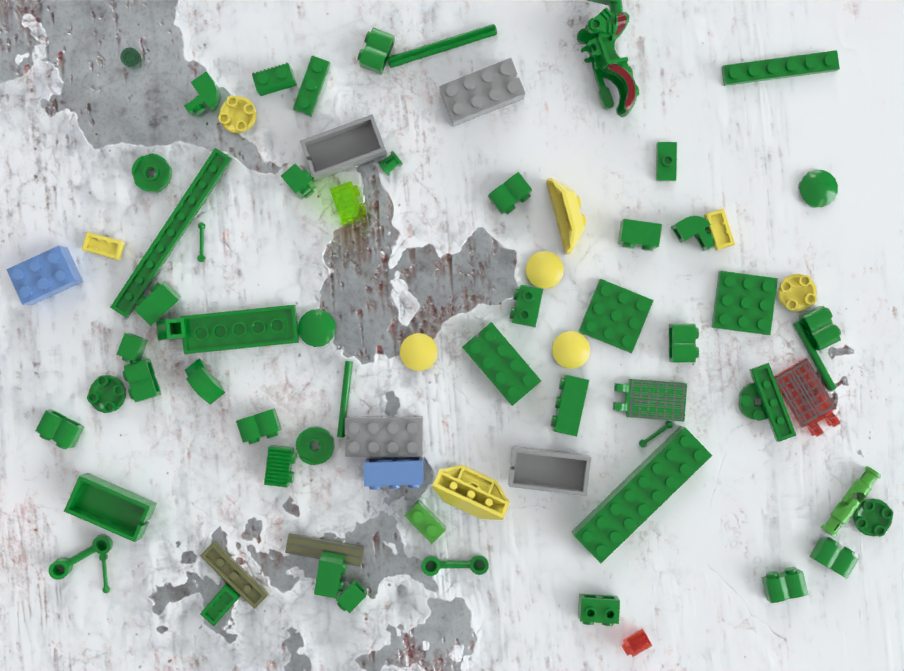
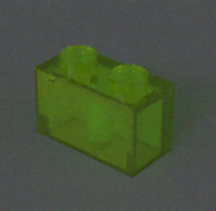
M352 181L330 188L344 227L366 220L364 215L367 214L364 203L360 204L358 197L361 194L357 185L354 186Z

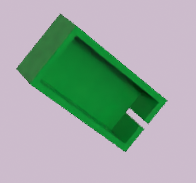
M491 322L478 333L479 338L474 336L462 348L513 406L537 386L541 380Z
M90 473L79 475L64 512L136 542L143 537L149 523L147 520L151 519L157 503Z

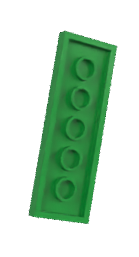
M296 305L180 316V318H184L186 335L185 338H182L184 354L299 343Z

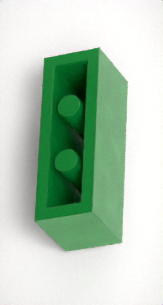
M564 375V378L560 379L559 389H561L560 397H556L554 407L557 408L556 416H552L550 424L554 432L577 437L589 384L588 379Z

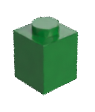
M184 318L165 319L156 322L158 341L186 337Z
M124 333L117 355L122 356L121 360L128 363L140 361L148 340L132 333Z
M353 579L337 596V605L343 611L347 610L351 613L366 597L367 591Z

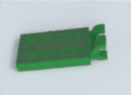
M629 379L628 384L615 383L614 391L626 392L625 403L613 402V410L626 411V417L684 422L687 383Z

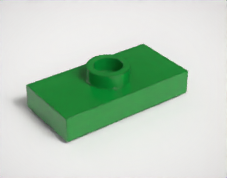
M657 142L656 181H676L677 142Z
M225 584L202 610L200 615L211 625L215 626L238 600L240 595L229 585Z

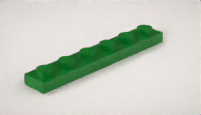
M837 50L723 65L721 67L724 86L834 72L840 69Z

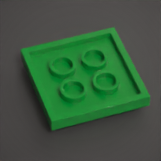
M719 271L711 328L771 335L778 278Z
M599 279L578 332L632 353L654 300Z

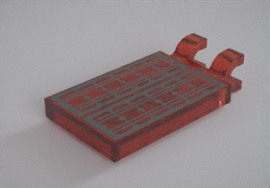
M807 358L774 376L779 391L801 427L807 426L812 436L815 435L817 437L824 433L817 424L825 419L828 426L832 425V427L840 424V421L832 412L836 409V406Z

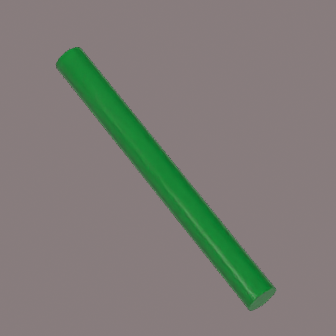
M801 322L793 323L829 391L835 390L837 387Z
M345 361L337 431V437L341 438L345 437V417H347L352 361Z

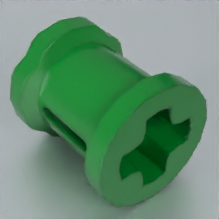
M391 151V155L383 161L377 162L387 176L397 166L403 165L394 151Z

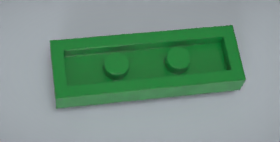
M311 56L293 106L294 111L312 117L331 64L329 61Z

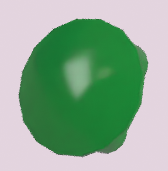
M825 170L808 172L798 184L802 199L812 208L829 205L838 193L836 179Z
M320 309L306 312L300 318L298 324V333L302 341L313 347H322L328 344L333 339L336 331V322L332 316Z
M101 375L91 384L87 400L97 411L112 413L124 404L126 388L117 377Z
M866 499L854 512V524L865 535L881 537L885 535L891 526L894 513L882 500Z

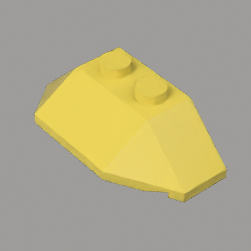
M548 178L546 185L564 252L567 255L572 252L583 233L586 219L584 214L580 213L581 200L579 195L576 196L575 191L552 178Z
M463 465L440 469L432 485V488L445 503L479 519L503 520L510 503L496 480Z

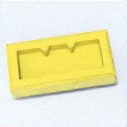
M724 208L704 214L705 219L711 224L708 226V230L714 238L715 251L735 245Z
M86 232L82 250L121 260L125 242Z

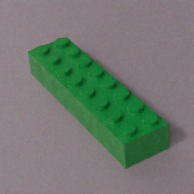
M678 427L571 531L573 536L601 564L713 455L685 427Z

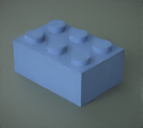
M63 246L54 247L6 269L22 305L32 306L83 282L69 249Z
M424 457L367 458L363 463L364 486H369L371 490L381 489V486H389V489H398L401 485H408V488H419L420 485L424 484Z

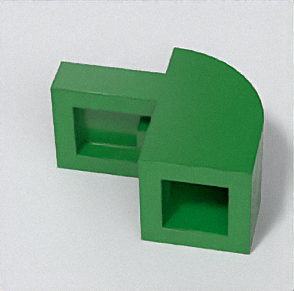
M204 72L191 82L199 95L184 105L185 109L192 116L202 114L207 106L214 111L221 100L219 87L207 72Z
M689 216L671 226L680 243L694 236L703 251L715 246L713 236L709 231L706 232L705 230L711 224L703 217Z
M200 358L185 369L188 376L186 380L190 386L210 405L225 393L219 380L209 373L205 363Z

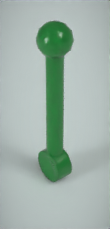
M203 222L198 224L200 229V255H198L197 260L199 262H204L206 259L203 255L204 229L206 225Z
M668 421L664 427H662L657 432L649 436L647 439L640 440L639 445L641 447H646L647 443L650 440L658 436L666 429L672 428L673 422Z
M100 554L99 559L102 561L104 582L102 591L107 594L110 591L106 569L108 555Z

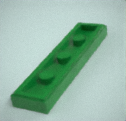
M765 363L749 369L776 442L796 436L770 364Z

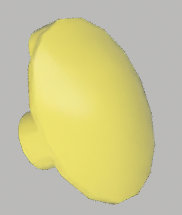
M232 95L221 106L218 119L229 132L236 134L244 133L251 129L256 121V108L249 99Z
M537 252L530 257L526 264L527 279L538 288H552L563 277L564 268L562 261L552 252Z
M792 274L780 283L778 298L781 304L788 310L794 312L804 311L815 304L817 300L816 286L807 275Z
M563 332L552 343L553 357L564 368H578L589 357V343L584 335L578 332Z
M412 334L404 339L401 344V360L411 370H426L437 359L438 350L436 343L426 334Z

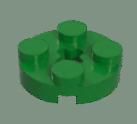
M152 153L141 156L134 162L132 175L135 184L140 189L146 192L158 193L170 183L172 168L163 157ZM155 168L156 175L149 178L148 170Z
M749 383L739 393V409L747 418L757 421L765 420L767 416L763 405H754V398H759L755 384Z
M318 426L307 428L300 433L296 440V450L300 459L309 465H319L330 459L335 449L334 437L328 430ZM318 441L320 449H316L315 451H313V446H311L310 443Z

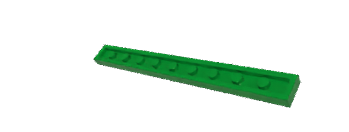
M214 148L110 308L125 318H129L137 306L135 302L144 295L233 160L232 158Z

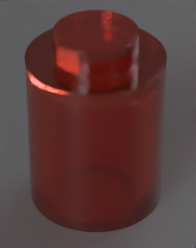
M643 628L623 639L624 644L621 645L627 656L631 654L632 657L653 646Z

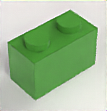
M420 499L405 513V517L431 544L446 531V526Z

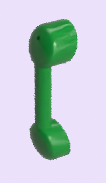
M106 534L98 535L89 548L71 558H58L50 565L49 575L56 580L63 579L71 572L74 564L93 553L107 554L113 547L111 537Z
M430 555L424 558L421 568L427 576L436 575L440 569L470 568L473 573L482 575L487 572L489 563L483 555H475L470 561H440L438 557Z

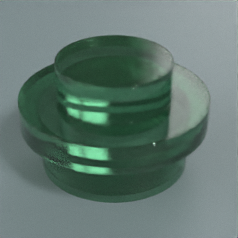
M129 47L122 51L120 58L125 66L134 67L140 61V54L136 49Z

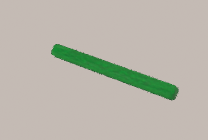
M491 24L390 56L387 60L390 68L495 36L497 35V28L495 24Z

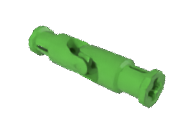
M866 466L860 479L855 480L841 502L838 503L830 514V519L825 525L821 526V529L836 538L838 530L842 525H846L855 510L872 490L871 486L877 478H881V475ZM857 493L856 499L852 498V495Z

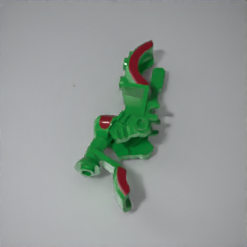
M587 0L608 5L610 11L606 7L595 18H591L585 28H582L577 33V41L580 44H586L581 49V53L585 51L589 53V58H585L584 62H592L594 76L599 88L598 95L603 109L608 110L614 106L610 90L605 86L603 80L605 78L617 87L619 104L616 108V113L620 117H625L635 105L639 95V88L633 78L632 68L627 63L628 57L620 58L617 55L615 40L620 37L627 27L630 16L627 12H623L622 0Z

